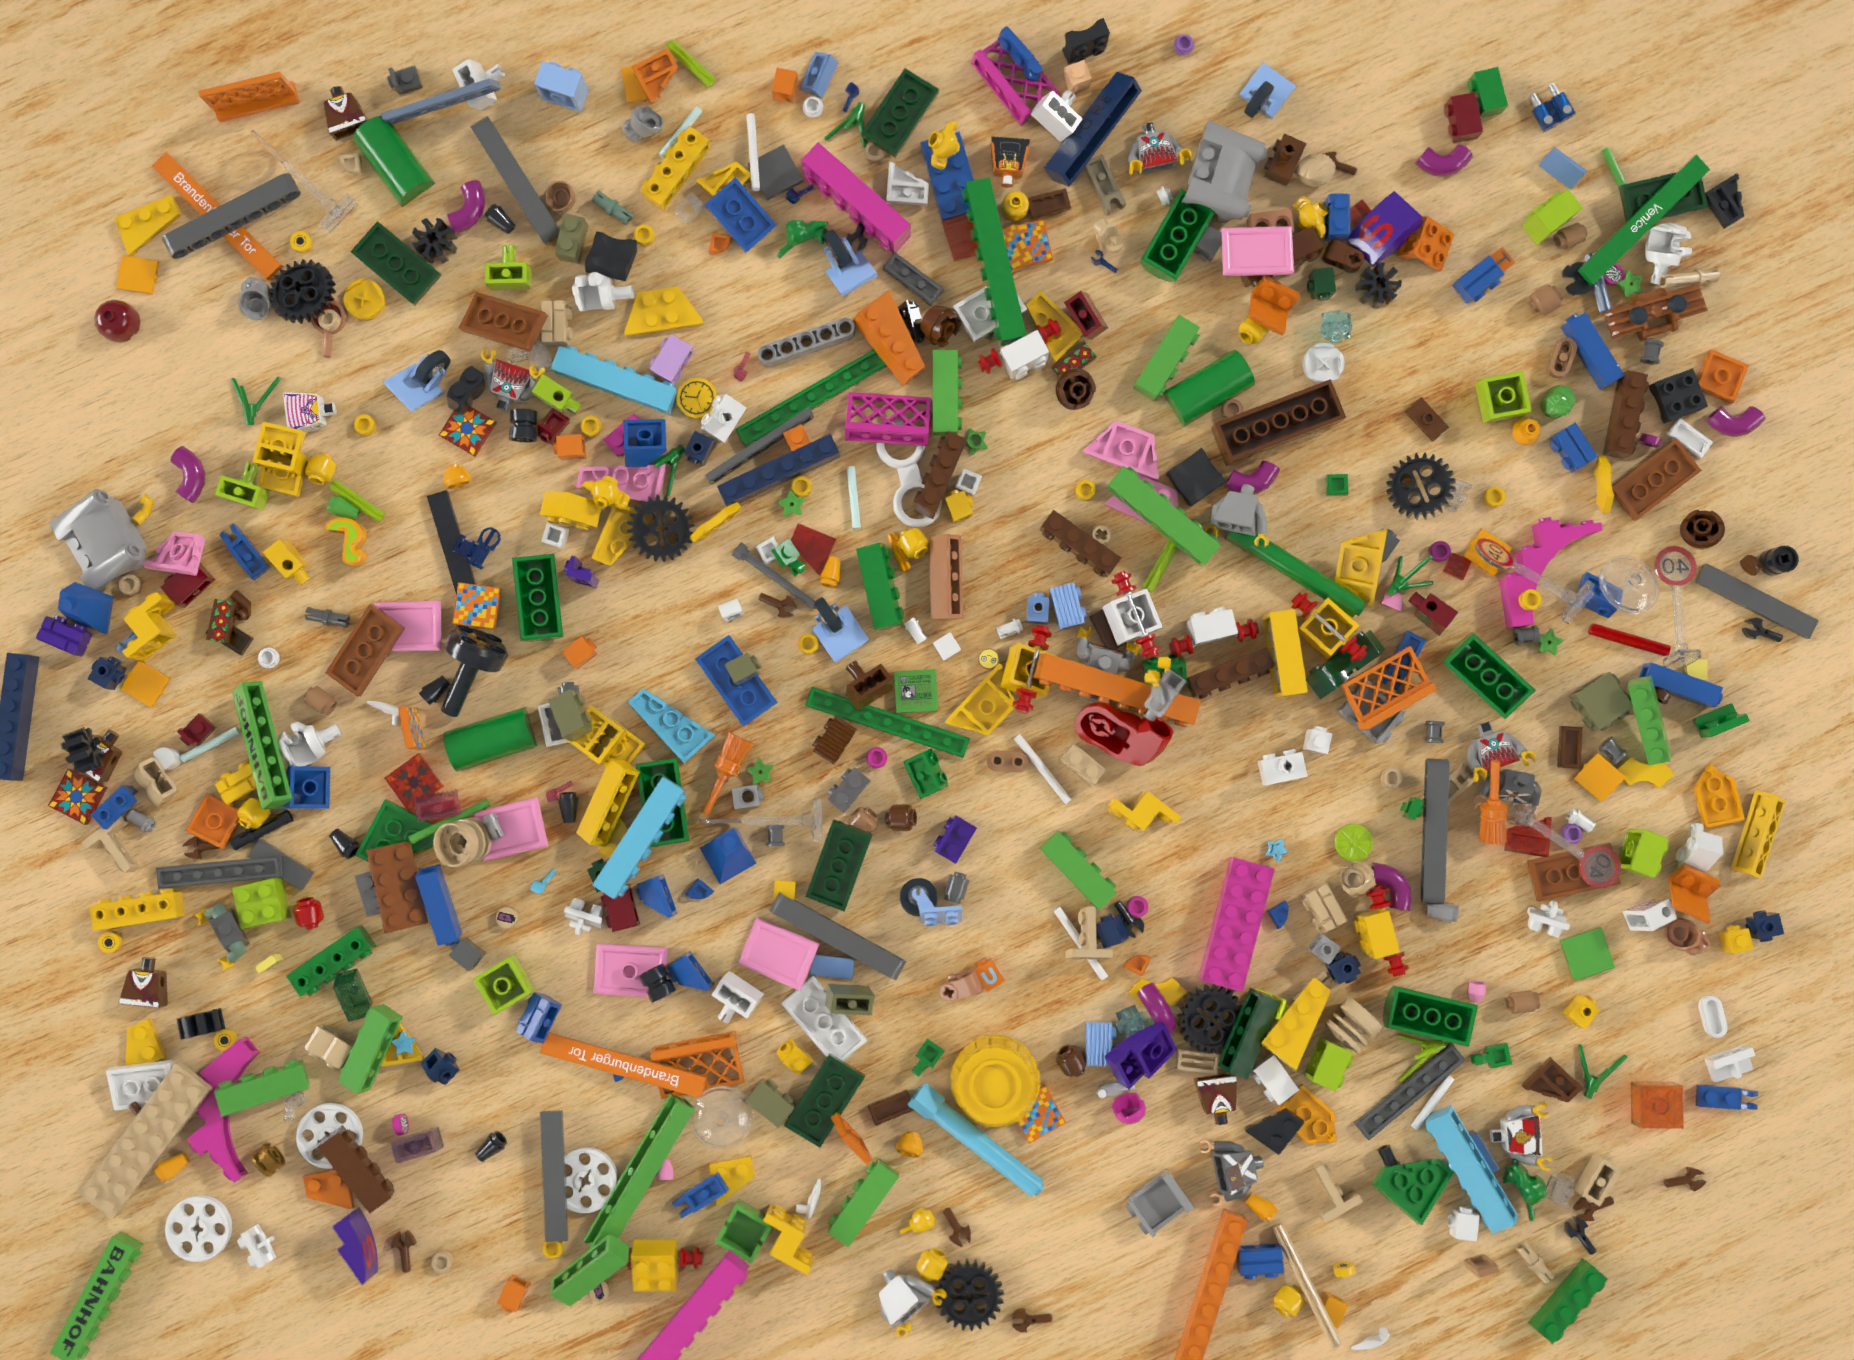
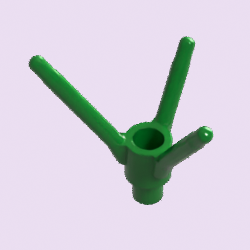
M859 102L856 108H853L851 114L824 139L827 141L844 126L848 130L852 124L859 126L861 136V132L864 129L863 116L865 105ZM861 137L862 147L865 149L866 140Z
M280 377L273 381L257 404H249L244 386L241 385L239 387L236 379H231L243 408L245 425H254L256 412L259 411L261 405L281 380Z
M682 445L675 449L672 448L668 453L661 455L652 462H658L655 464L657 468L666 462L672 466L667 486V496H670L678 460L685 451Z
M1429 555L1405 577L1400 575L1403 556H1399L1393 582L1390 584L1391 587L1386 590L1387 594L1392 597L1395 593H1400L1402 590L1433 585V581L1409 584L1407 581L1432 559V555Z
M1579 1044L1578 1049L1586 1082L1584 1096L1592 1099L1594 1092L1598 1091L1601 1083L1627 1059V1056L1623 1055L1599 1077L1589 1074L1582 1045Z

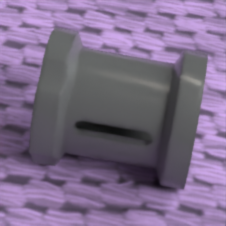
M1655 339L1645 340L1644 345L1646 347L1640 361L1650 365L1659 364L1660 349L1664 346V342Z
M1536 625L1526 629L1514 628L1513 639L1515 645L1521 646L1522 643L1529 642L1539 643V628Z
M1426 721L1425 724L1428 726L1425 742L1444 743L1442 728L1445 722Z
M1613 736L1606 739L1598 748L1611 758L1613 764L1621 761L1628 753L1615 742Z
M766 825V829H768V842L766 846H785L783 842L784 825Z

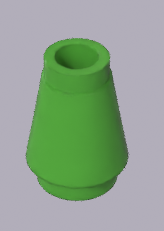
M333 495L326 508L331 515L356 520L360 513V509L341 496L336 497Z

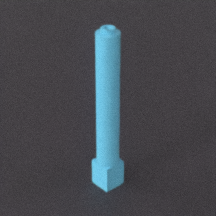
M924 1083L917 1089L907 1104L926 1120L931 1118L1030 1197L1039 1195L1044 1187L1041 1177L944 1102L945 1097L927 1083Z

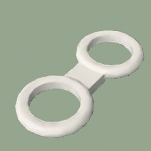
M902 420L892 422L894 425L904 424ZM876 443L879 457L888 466L897 468L901 486L896 491L893 499L894 512L897 518L905 525L913 528L926 527L932 524L940 515L942 500L933 519L929 517L923 519L910 518L904 513L901 505L902 498L907 491L913 488L923 489L925 486L921 484L922 479L917 466V462L923 456L925 446L917 445L911 457L905 460H897L887 454L884 443Z

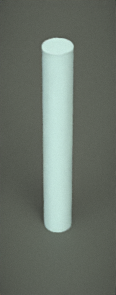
M695 107L660 150L658 155L661 158H666L667 150L671 146L674 147L677 143L681 131H686L688 126H692L701 115L702 110L699 107Z
M850 466L847 467L852 528L860 529L855 467Z
M236 726L180 755L181 761L185 763L241 734L240 729Z

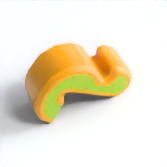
M338 517L329 521L324 530L345 534L342 560L353 567L362 566L367 559V553L360 550L367 538L365 528L359 522L345 517Z

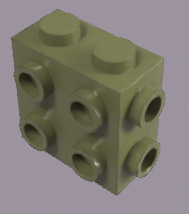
M1611 672L1600 674L1569 695L1572 707L1577 712H1580L1583 717V723L1592 731H1604L1610 728L1612 721L1629 715L1628 710L1633 708L1630 695L1622 690L1619 685V679L1614 674H1611Z

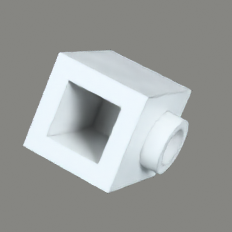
M1315 726L1314 729H1308L1302 750L1322 755L1328 754L1332 733H1328L1327 728Z
M1460 1206L1459 1209L1452 1208V1214L1448 1217L1449 1234L1455 1239L1477 1242L1479 1215L1470 1207Z

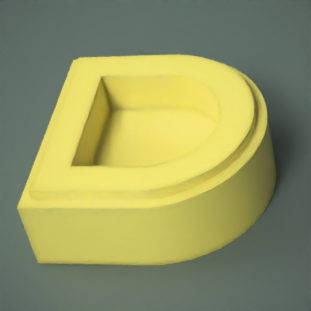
M1694 659L1688 661L1684 666V673L1706 681L1708 660Z

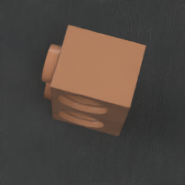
M1291 208L1252 213L1246 220L1247 227H1277L1276 224L1278 223L1284 226H1292V235L1294 234Z

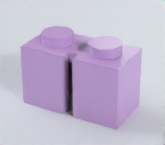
M670 334L668 339L665 338L663 340L659 355L653 357L650 363V371L658 378L675 385L683 372L681 366L686 367L695 351L691 345Z

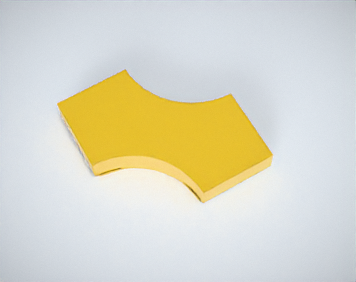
M1598 455L1593 472L1597 484L1596 503L1602 514L1610 513L1615 496L1611 484L1612 467L1605 455Z
M736 502L724 508L715 517L699 526L690 536L693 542H698L710 536L716 529L730 521L741 510L739 503Z
M1628 757L1616 768L1626 776L1623 782L1627 786H1631L1639 781H1645L1652 784L1655 788H1660L1675 775L1665 763L1648 765L1636 761L1633 757Z
M1141 977L1128 993L1144 1008L1145 1006L1137 996V993L1142 987L1152 982ZM1173 977L1168 978L1164 982L1154 983L1166 1002L1172 1007L1187 993Z

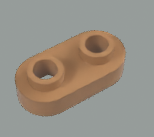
M1564 337L1556 342L1547 365V371L1553 378H1561L1569 372L1577 352L1575 340L1570 337ZM1562 346L1566 347L1567 352L1562 351ZM1555 365L1559 366L1560 371L1555 370Z
M996 750L987 757V765L993 771L1022 772L1029 764L1026 754L1020 751ZM995 757L1001 758L999 765L994 764L993 760ZM1016 758L1022 760L1020 766L1015 765L1014 760Z

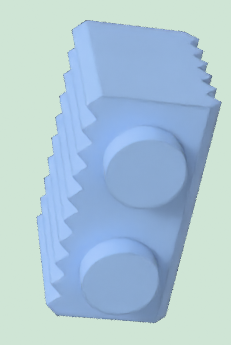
M1073 582L1049 589L1059 630L1085 623L1084 619L1087 618L1085 607H1080L1079 599L1082 596L1079 586L1075 587Z
M1085 1021L1086 1066H1109L1104 1056L1113 1049L1112 1039H1116V1027H1112L1111 1021Z

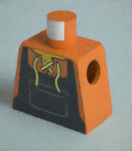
M991 136L990 149L993 175L1002 177V187H1013L1014 178L1022 177L1030 139Z

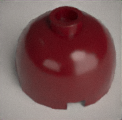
M108 300L98 307L94 316L95 327L99 333L113 342L129 341L130 337L134 333L137 334L141 322L138 312L124 301Z

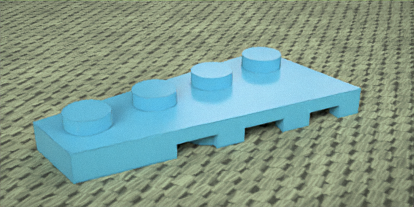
M644 688L628 701L633 710L683 764L715 737L713 733L690 720L678 710L670 707Z

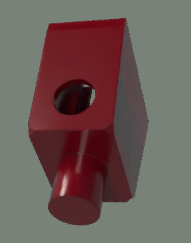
M1415 591L1408 600V602L1418 608L1414 615L1439 636L1458 614V611L1431 593L1425 599Z

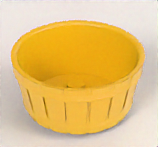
M986 1035L971 1041L958 1053L951 1068L950 1088L955 1103L965 1116L983 1126L1003 1127L1016 1123L1029 1113L1037 1100L1041 1077L1036 1059L1030 1054L1031 1052L1026 1046L1008 1036Z

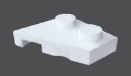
M889 162L886 203L927 206L929 183L916 178L914 174L907 170L900 169L895 163Z

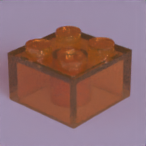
M1631 1081V1124L1639 1128L1684 1129L1683 1085L1675 1082Z

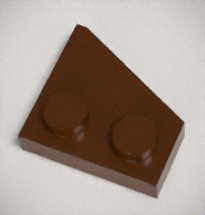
M1551 1057L1522 1084L1525 1090L1539 1092L1542 1095L1555 1097L1567 1103L1583 1089Z

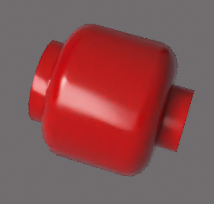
M314 897L298 900L293 908L296 924L299 927H305L306 930L317 928L319 926L318 923L324 919L321 902L314 899Z

